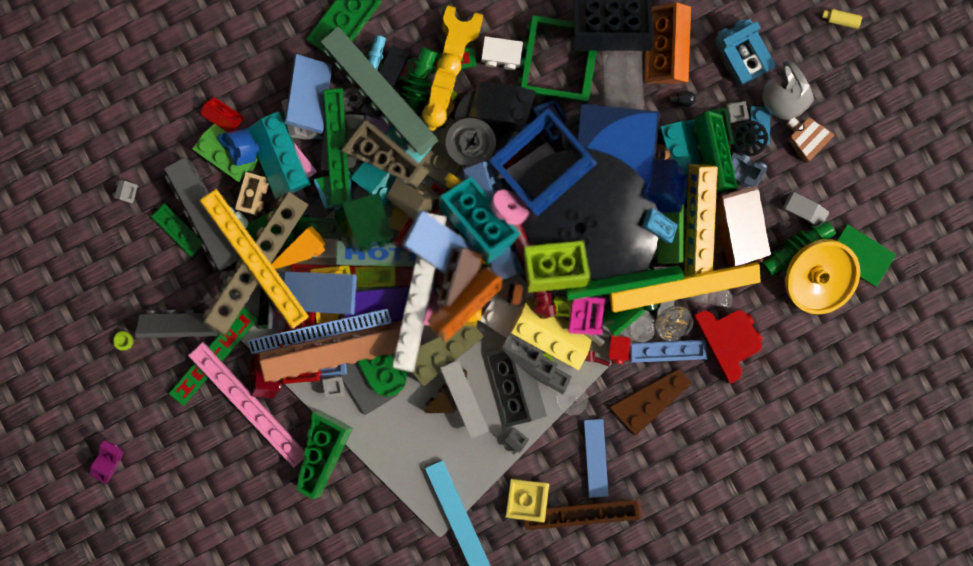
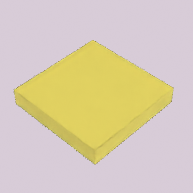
M511 479L506 518L545 522L549 483Z

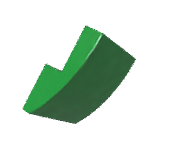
M610 301L604 306L602 324L616 337L643 315L645 311L642 307L613 312Z

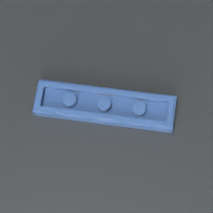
M706 340L630 343V363L707 359Z
M603 419L584 420L589 498L606 497L609 495Z

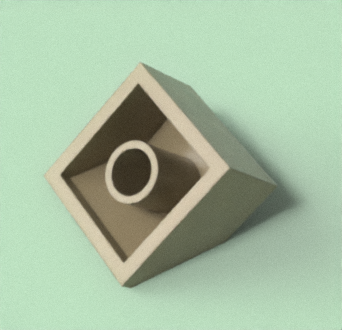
M396 178L386 197L392 201L391 204L394 207L402 209L408 218L415 220L419 211L431 213L439 207L441 196L422 181L418 186H415L403 179Z

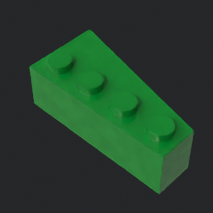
M322 411L312 413L307 448L304 451V462L301 466L296 490L311 499L321 497L353 430L352 427Z

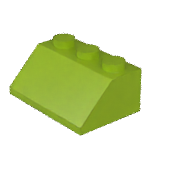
M583 241L524 248L525 276L528 292L587 286L590 277Z

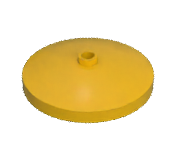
M831 239L814 241L799 250L791 260L785 276L787 294L797 307L807 313L825 314L843 306L854 294L860 279L859 261L854 252L839 241Z

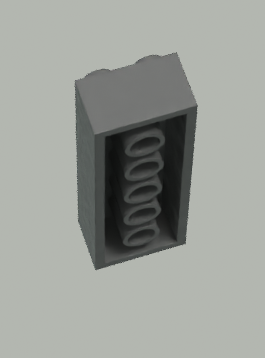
M185 157L166 167L167 174H165L168 183L175 187L176 191H174V194L178 201L184 204L185 208H183L185 215L188 219L191 218L193 220V230L197 236L200 235L203 242L201 244L206 253L209 252L212 259L210 261L213 267L222 272L231 268L234 269L241 258L201 204L200 200L207 196L209 192L193 162Z

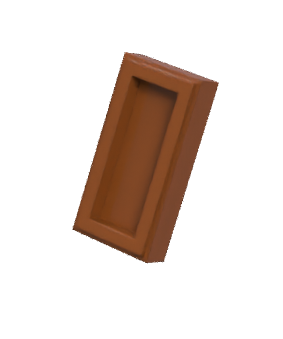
M515 285L511 305H520L523 285Z

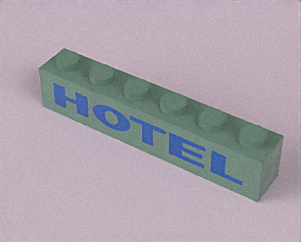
M341 238V241H337L336 265L415 267L417 255L405 251L391 243V241L385 247L379 248L374 246L365 253L360 251L353 252L346 238Z

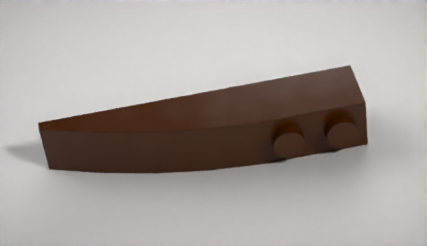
M641 497L547 507L545 522L524 520L525 530L640 520L643 517Z

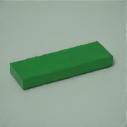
M166 203L151 216L191 257L203 247L201 244L203 240Z

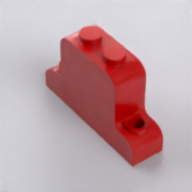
M742 310L734 311L716 320L712 311H701L692 315L727 383L731 384L739 380L743 372L739 362L758 353L762 348L761 341L763 338L758 330L755 331L752 324L754 321L749 313L746 314Z

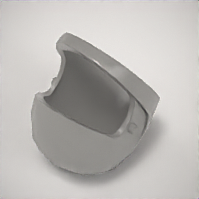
M788 60L783 62L784 72L788 81L786 89L784 90L774 81L768 80L762 95L764 105L768 111L783 120H791L800 116L814 101L813 93L806 78L797 65Z

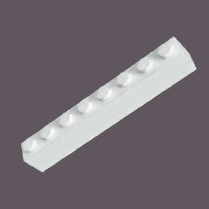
M427 213L446 226V217ZM418 256L393 364L394 369L413 373L436 273L434 266Z

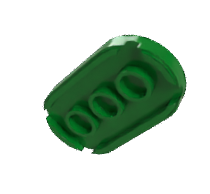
M396 352L392 355H379L374 359L357 361L371 389L383 397L397 395L406 384V371L393 368Z

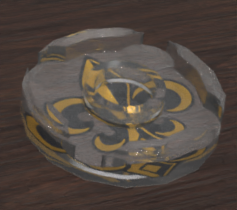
M673 306L659 314L656 319L655 328L663 340L676 341L681 336H686L690 332L694 321L691 313L686 308Z

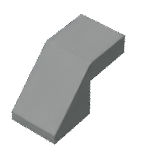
M792 191L783 206V209L791 215L805 219L815 226L825 221L829 214V211L821 205Z

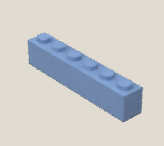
M481 162L463 169L465 173L464 179L472 177L492 200L493 196L497 193V176L491 162ZM513 243L501 256L491 262L492 272L499 275L502 280L524 274Z

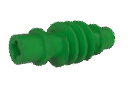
M421 47L418 58L413 61L416 63L413 72L407 71V74L412 78L404 79L409 84V86H402L407 93H400L405 96L404 101L416 115L421 113L419 109L421 101L426 102L428 100V97L424 94L431 93V90L427 87H432L433 83L429 77L432 69L436 68L434 62L437 52Z
M825 220L817 226H810L811 230L807 233L799 230L797 231V236L791 235V240L785 239L784 248L778 252H771L772 256L762 262L767 273L773 276L781 270L786 271L793 257L803 247L814 241L829 239L835 235L836 232L830 222Z

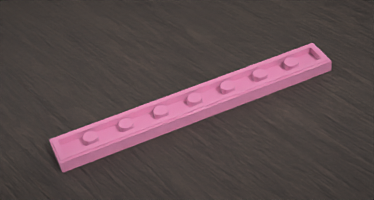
M204 342L188 355L293 468L304 459V448L256 397H251V392Z

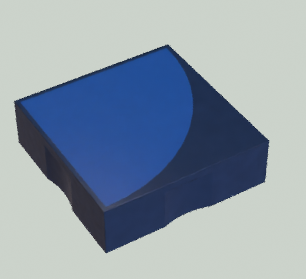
M581 104L578 142L584 149L602 151L621 159L632 167L644 180L649 190H652L660 111Z

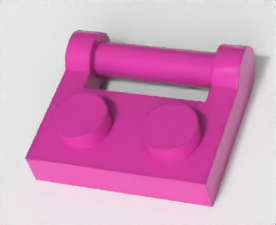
M598 295L572 300L568 332L601 335L603 332L601 325L604 304L607 303V296ZM594 303L597 304L594 325L589 326L592 304Z

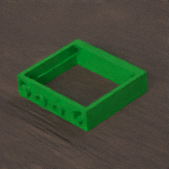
M533 15L532 21H528L526 32H530L529 40L525 39L523 50L527 51L526 58H522L520 69H523L524 72L523 77L518 79V86L536 91L535 96L588 104L597 51H588L582 94L527 86L537 24L573 30V22Z

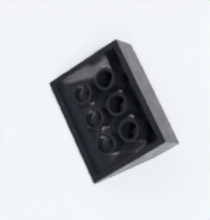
M573 0L574 51L652 50L654 35L651 0Z

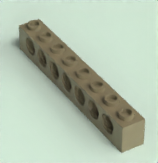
M288 192L286 197L281 196L276 204L279 208L276 212L272 211L266 219L269 222L266 228L261 227L256 235L259 238L256 245L270 264L308 206L307 203ZM287 211L290 214V218L284 219L281 216V212ZM270 228H279L280 234H272ZM260 244H269L270 250L263 251ZM240 259L235 267L238 270L235 276L230 275L224 285L227 288L224 293L220 291L214 299L216 305L213 310L209 308L203 316L206 319L204 325L223 337L258 284V281L242 259ZM247 275L249 282L242 283L239 280V276ZM236 291L239 294V298L232 300L229 297V292ZM225 307L229 314L221 316L218 313V309Z

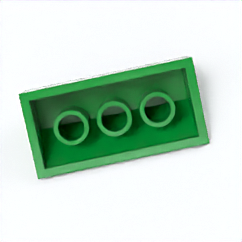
M706 111L694 119V132L698 136V151L702 155V164L717 167L716 195L736 190L738 186L722 115Z

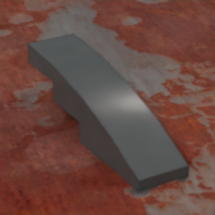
M509 333L502 350L532 376L563 395L572 376L557 369L558 364L543 356V350Z

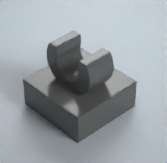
M514 427L505 439L504 448L510 445L514 448L512 454L520 453L529 439Z

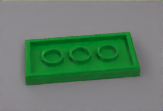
M335 0L306 40L326 54L323 51L325 46L321 41L339 27L353 42L382 1Z

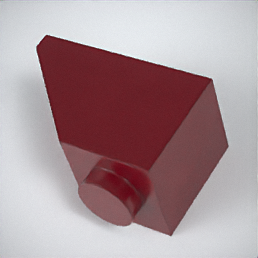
M255 354L250 361L251 397L274 398L281 390V380L265 382L260 356Z

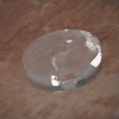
M569 384L563 395L558 393L557 404L564 413L578 415L586 409L588 395L581 386ZM571 396L576 397L575 403L569 402Z

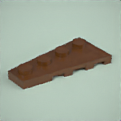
M677 369L609 408L637 435L692 383Z

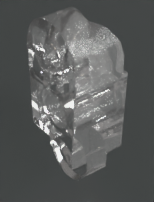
M726 289L685 298V301L731 308L733 300L731 293Z

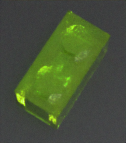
M395 266L355 267L357 275L356 287L397 286Z

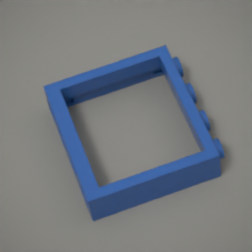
M549 108L542 114L539 113L531 124L525 125L519 135L512 137L507 142V145L502 150L496 151V155L489 160L537 216L597 164ZM553 122L583 158L538 198L532 201L502 165L548 124Z

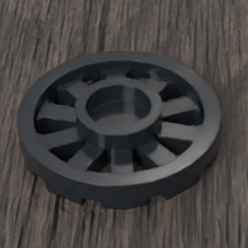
M744 121L733 132V145L740 154L755 156L764 151L767 146L768 133L764 125L758 121ZM760 132H763L764 134L761 136H757ZM758 139H764V142L762 143Z

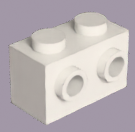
M485 37L482 63H485V66L488 67L501 65L508 70L519 68L523 42Z

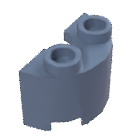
M733 153L731 158L737 183L746 188L758 186L767 171V166L759 161L757 163L750 162L751 158L741 153L738 155Z

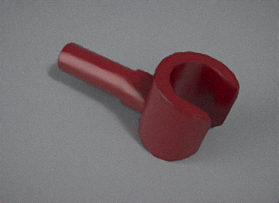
M589 351L585 358L587 362L600 363L608 367L610 365V362L595 358V351Z

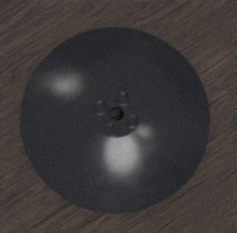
M577 149L551 154L531 166L519 178L517 183L534 201L581 160L583 156ZM585 149L597 164L538 216L528 206V216L522 222V226L530 246L583 241L590 277L589 281L644 272L653 258L658 241L656 235L642 227L648 209H655L657 211L654 198L640 175L624 161L602 151ZM577 223L585 224L586 231L579 234L575 231L574 228ZM525 274L520 275L522 279L526 282ZM564 289L548 290L551 292L553 300L555 296L567 297ZM610 293L603 294L607 296V300L610 299Z

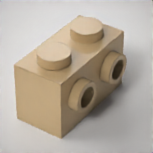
M246 172L235 209L257 216L258 212L261 213L264 206L262 201L263 194H267L269 188L268 180L265 177Z

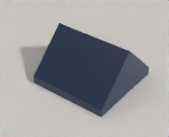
M556 99L534 107L530 111L533 120L536 119L539 113L542 114L548 108L563 125L568 120ZM553 122L541 131V134L550 146L562 139L560 136L562 132Z

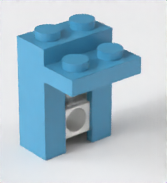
M742 19L733 24L734 28L730 30L725 28L717 33L718 36L714 40L739 87L772 70L776 66L758 34L761 28L758 22L752 23L751 19L747 21ZM747 61H753L756 67L754 69L749 68Z

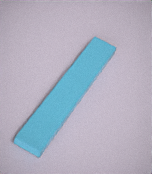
M442 460L426 467L425 470L469 566H491L444 461Z

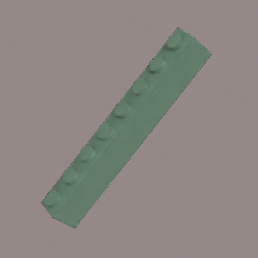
M339 27L321 41L325 46L323 51L329 58L333 56L337 60L335 64L341 71L344 69L347 71L348 75L346 77L353 85L357 83L360 86L358 91L365 99L369 96L372 100L371 106L377 112L379 110L383 112L382 118L389 126L393 124L396 127L394 132L401 140L405 138L408 141L406 145L413 153L417 151L421 156L438 142V139Z

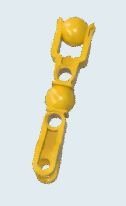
M448 5L443 16L442 30L447 39L443 54L437 62V72L431 88L430 103L426 105L422 112L423 121L431 131L441 126L446 120V109L450 102L456 76L461 70V60L465 47L469 42L478 38L483 14L474 13L470 21L461 22L455 16L456 7Z

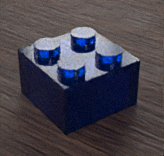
M675 159L652 160L647 190L648 197L653 204H656L659 213L681 212L682 205L685 204L684 193L685 188L688 186L687 176H685L681 166L678 165Z

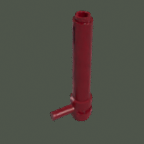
M521 223L514 225L520 232V236L513 242V246L525 274L524 248L530 247ZM550 291L532 292L533 302L537 305L535 308L536 314L541 315L542 319H547L557 314V307L551 300L553 297Z

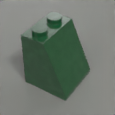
M378 193L342 203L334 215L353 252L360 251L365 253L374 246L379 248L385 247L390 244L394 237Z

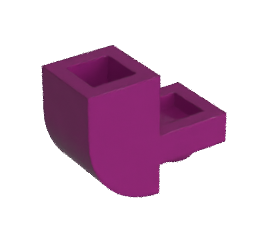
M103 441L99 447V455L90 467V476L107 485L116 471L124 452L116 444Z

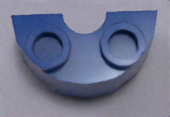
M243 128L218 135L216 139L223 148L227 147L229 149V157L236 166L255 162L256 153L259 152V145L257 142H254L248 129Z

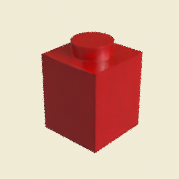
M610 336L607 359H612V363L623 364V361H628L631 338Z

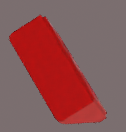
M215 97L207 101L200 112L202 116L226 132L235 131L245 119L244 116Z

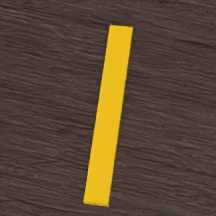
M217 189L202 198L200 202L289 326L293 329L308 318L306 312Z
M755 262L686 276L681 281L610 293L611 310L617 312L759 283L760 264Z

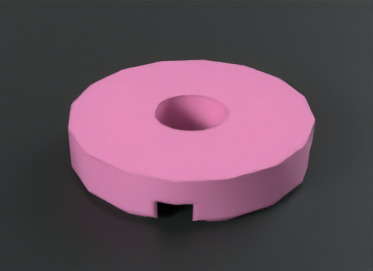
M500 190L492 198L491 208L499 219L507 220L506 223L518 225L528 216V206L518 194L509 190Z

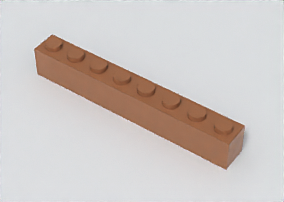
M403 320L261 352L259 356L265 382H275L288 376L296 377L305 372L314 373L323 368H335L340 364H353L362 359L370 360L379 355H392L397 350Z

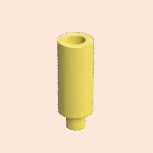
M831 9V11L824 10L822 18L828 19L829 23L859 29L862 20L861 15Z

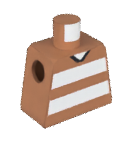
M793 118L786 124L794 132L788 138V141L805 163H808L834 136L831 131L811 118L806 119L803 123L797 118Z

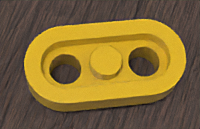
M450 173L444 178L446 181L445 185L450 189L462 183L460 179Z

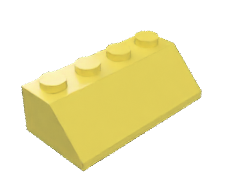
M526 298L508 332L579 370L589 352L592 340L584 334L569 333V321L560 316L542 319L541 315L535 313L537 305L532 300Z

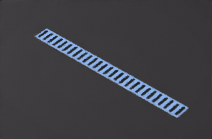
M385 309L247 341L253 354L280 348L282 343L283 347L289 346L290 343L294 345L303 343V341L307 342L391 323L388 310Z

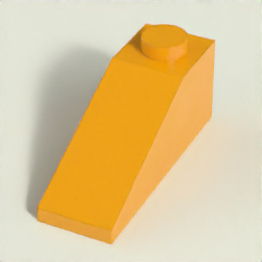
M311 226L271 265L275 270L310 259L315 255L319 257L326 250L324 246L328 242Z

